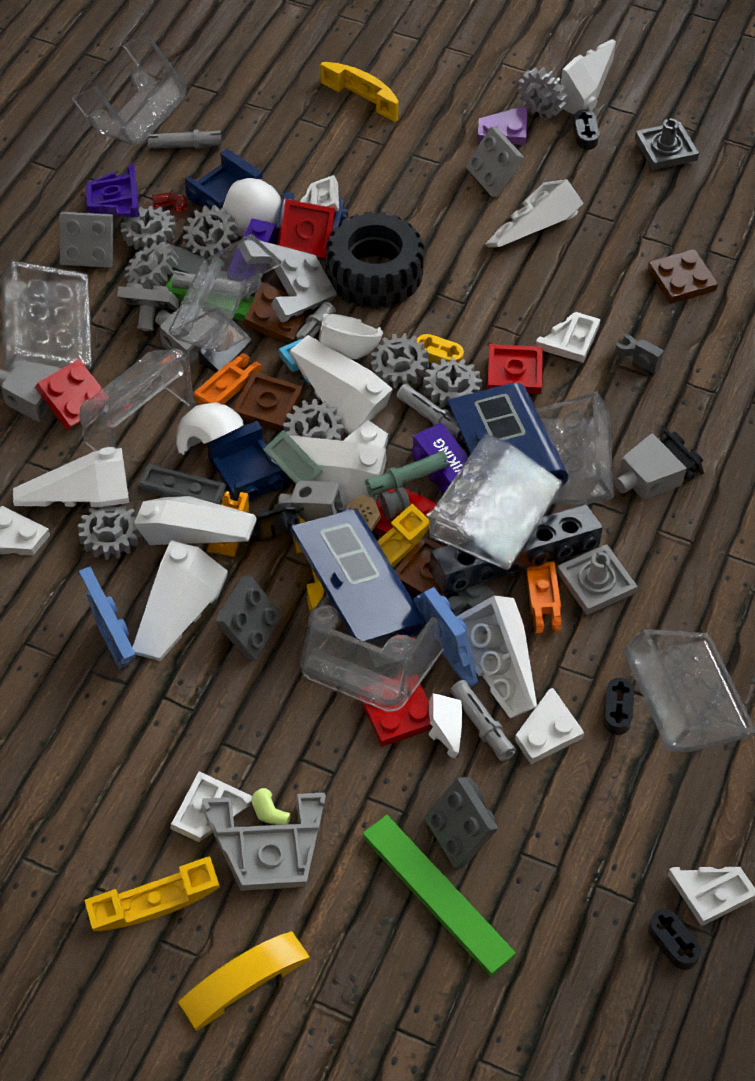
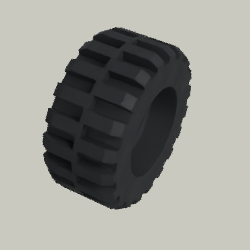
M371 211L365 212L364 215L360 216L355 214L350 217V220L345 219L340 222L338 227L336 226L332 230L326 243V274L337 295H343L345 301L349 303L353 301L356 303V306L364 308V305L371 306V309H378V306L391 307L393 303L397 302L399 304L405 301L407 296H412L422 282L424 268V243L420 238L419 232L412 228L408 221H401L399 216L394 214L389 216L386 212L372 214ZM367 256H382L391 261L382 264H369L358 259Z

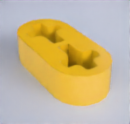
M423 334L417 338V343L423 341L425 350H428V362L440 365L441 359L450 362L452 357L459 363L463 359L464 350L461 345L431 334Z

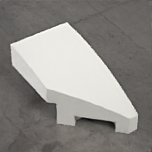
M433 693L429 700L430 724L433 728L428 735L433 740L439 739L449 749L447 754L452 758H456L459 753L461 739L462 702L458 699Z

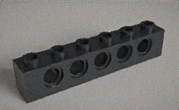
M585 504L431 550L429 571L444 595L454 591H461L467 587L487 583L506 575H513L531 566L539 567L545 562L565 559L569 556L598 548L603 527Z

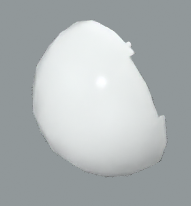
M246 178L232 184L223 208L235 219L234 223L237 225L238 230L234 231V233L244 236L251 219L275 223L277 227L282 200L273 186L260 179Z
M323 314L319 341L349 359H359L369 355L376 348L381 340L383 331L381 327L375 329L372 326L361 323L360 319Z
M217 402L195 406L182 417L178 425L176 437L178 452L184 455V451L189 450L190 447L200 442L205 444L244 425L242 418L230 407Z

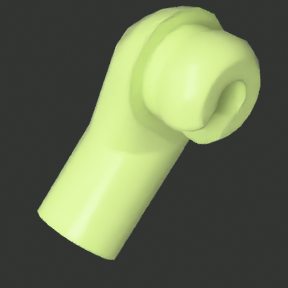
M261 788L253 794L252 805L259 820L273 825L289 824L291 813L275 809L271 799L272 793L268 789Z

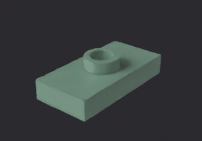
M284 430L263 449L296 484L299 481H313L323 472Z

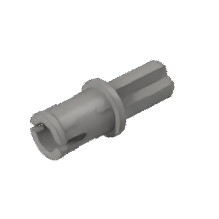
M323 302L313 315L307 317L305 325L296 334V339L303 340L307 335L314 338L318 332L320 333L323 314H335V307L329 302Z

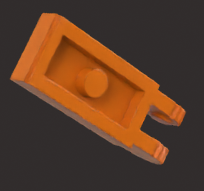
M244 353L239 355L232 362H228L194 392V401L200 405L215 402L224 405L246 385L252 372H261L262 364L254 361L243 371L250 358Z
M545 562L539 567L531 566L526 568L525 575L535 634L543 632L544 621L542 614H552L551 625L553 632L560 633L562 629L561 601L555 562Z

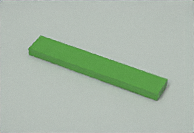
M385 815L363 832V839L490 977H493L516 957V952L388 815Z

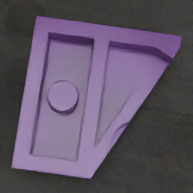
M527 106L479 118L478 142L482 141L492 126L498 128L512 144L526 145Z

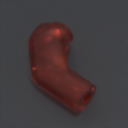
M166 192L152 195L154 207L174 204L175 211H184L187 208V198L183 194Z

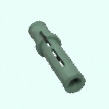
M439 451L436 454L397 469L391 467L384 474L366 479L365 485H370L366 489L371 497L390 489H396L405 483L448 468L449 462L444 463L448 458L444 451Z

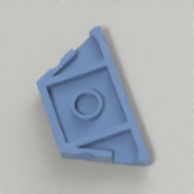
M91 567L80 570V577L88 590L86 595L95 623L118 668L126 667L136 657L127 638L129 635L127 626L123 619H117L115 615L117 613L116 605L111 596H105Z
M434 587L415 597L413 602L427 623L426 632L461 680H465L468 683L469 687L478 684L467 636V628L463 620L459 617L456 618L451 611L447 598L440 596Z

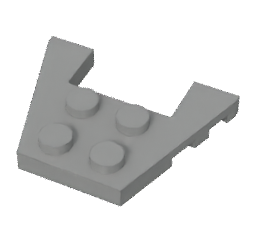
M243 237L240 241L239 246L247 261L271 262L286 289L288 297H275L271 303L281 322L288 321L294 315L297 317L307 309L311 308L313 310L320 307L323 302H331L336 297L337 293L316 255L248 237Z
M325 793L297 794L296 807L299 824L234 827L231 797L202 798V810L241 891L306 886L325 803Z

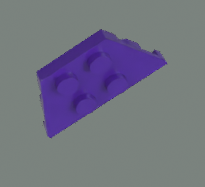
M134 164L126 166L128 172L117 177L112 172L100 179L86 183L89 213L111 214L123 217L140 216Z

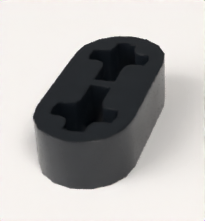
M589 110L577 111L574 114L573 122L576 143L580 148L594 149L598 145L599 139L596 116Z
M624 678L612 679L608 683L605 694L603 723L606 730L615 735L626 733L630 729L633 718L634 686ZM617 689L622 690V701H617ZM616 711L621 712V723L615 722L614 716Z
M669 910L656 911L652 915L648 927L652 939L675 967L682 970L693 968L701 954V947L698 941L675 913ZM659 921L662 924L669 923L671 925L669 932L666 929H658ZM680 947L683 950L690 949L692 951L690 958L687 955H678Z

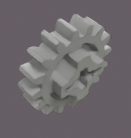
M536 67L531 71L528 70L518 81L520 87L517 91L522 93L519 99L525 100L526 104L524 106L532 109L531 114L538 112L540 118L545 114L548 119L553 115L556 116L566 105L564 100L568 95L562 92L566 87L558 83L560 77L555 79L553 71L547 74L544 67L540 70Z
M213 205L211 210L203 206L202 213L195 210L196 217L194 219L188 217L187 220L190 225L183 227V230L187 233L183 236V240L187 243L185 245L187 249L193 254L209 259L211 255L214 260H217L218 253L220 252L224 256L227 255L225 249L227 247L233 249L234 246L231 240L238 238L234 231L238 230L237 225L234 223L235 219L225 208L219 210L216 205Z
M149 206L148 209L139 207V217H123L124 222L120 224L123 241H126L127 246L134 245L135 250L145 246L150 248L154 242L157 245L161 242L167 244V240H173V234L177 233L174 216L170 215L169 210L163 212L162 207H158L156 210L153 209V206Z
M154 242L150 248L145 246L143 251L135 253L136 258L129 260L131 266L125 268L127 273L124 276L128 283L143 285L142 288L151 289L154 285L159 286L160 283L166 282L168 280L167 275L174 273L172 268L178 266L176 262L178 256L170 244L161 242L157 245Z
M403 333L401 338H397L396 334H392V340H388L385 337L382 338L383 345L378 344L375 348L376 352L371 353L372 371H375V374L380 379L382 378L386 384L393 382V388H397L399 383L403 385L408 384V381H412L415 384L418 383L417 376L424 377V369L429 368L428 350H425L423 341L417 343L416 336L409 340L406 333ZM413 354L417 356V361L414 360Z
M454 357L451 358L450 362L441 359L440 365L432 363L431 370L426 369L423 380L425 396H431L432 403L440 402V408L448 405V399L479 392L482 387L480 371H474L473 364L466 366L464 359L457 363Z
M313 399L312 405H308L303 400L302 408L294 405L293 414H286L287 422L283 425L284 431L292 436H298L295 428L298 429V433L302 434V437L341 441L340 434L344 433L343 425H341L342 416L337 415L336 407L328 409L327 401H324L322 405H318L317 399ZM325 419H327L331 423L332 428H330L329 424L325 422Z
M121 504L119 508L115 507V505L99 507L98 510L90 507V516H81L82 523L78 524L79 540L81 544H84L86 552L93 550L95 558L100 554H104L105 560H108L110 554H115L118 559L121 555L120 552L124 551L129 554L131 553L130 545H138V537H141L142 534L134 525L136 520L135 511L133 509L127 511L126 504Z

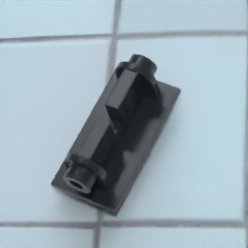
M663 427L665 436L657 438L686 467L684 479L688 481L694 479L697 474L695 471L697 470L703 475L705 472L701 464L703 462L702 457L694 449L689 451L684 446V440L677 432L670 433Z
M280 503L274 505V510L265 509L253 512L257 519L251 532L252 539L263 541L276 535L291 532V526L300 524V519L296 513L304 511V508L292 507L291 503Z

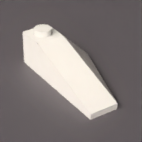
M612 39L599 45L596 51H587L585 57L581 55L575 57L563 68L561 85H565L566 88L562 92L566 93L568 97L564 100L566 105L562 109L572 114L579 110L593 111L613 61L615 40Z
M567 179L544 182L523 201L525 207L519 211H514L510 216L513 221L502 225L485 244L488 248L500 247L563 220H570L578 213L577 209L584 203Z
M309 335L290 350V355L301 373L310 381L315 389L314 393L318 400L321 399L322 402L327 401L328 409L336 407L337 415L342 416L341 425H343L346 434L350 435L367 419L370 421L387 406L393 389L369 369Z
M289 435L323 470L313 481L340 482L346 506L360 495L373 498L376 503L377 495L374 497L369 495L366 487L370 485L366 486L365 480L383 474L386 464L385 448L359 442Z
M102 448L99 451L87 454L13 488L14 506H48L54 501H61L67 507H74L76 502H90L91 507L129 503L122 448Z
M191 496L143 501L134 525L149 545H167L171 540L183 544L242 542L249 540L257 518L254 514Z
M170 541L160 563L133 645L136 655L161 661L182 638V633L192 622H196L209 603L212 604L218 598L228 571L199 547Z
M494 595L458 615L456 618H461L467 628L475 671L479 676H483L491 687L490 692L510 718H515L537 707L524 624L514 598Z

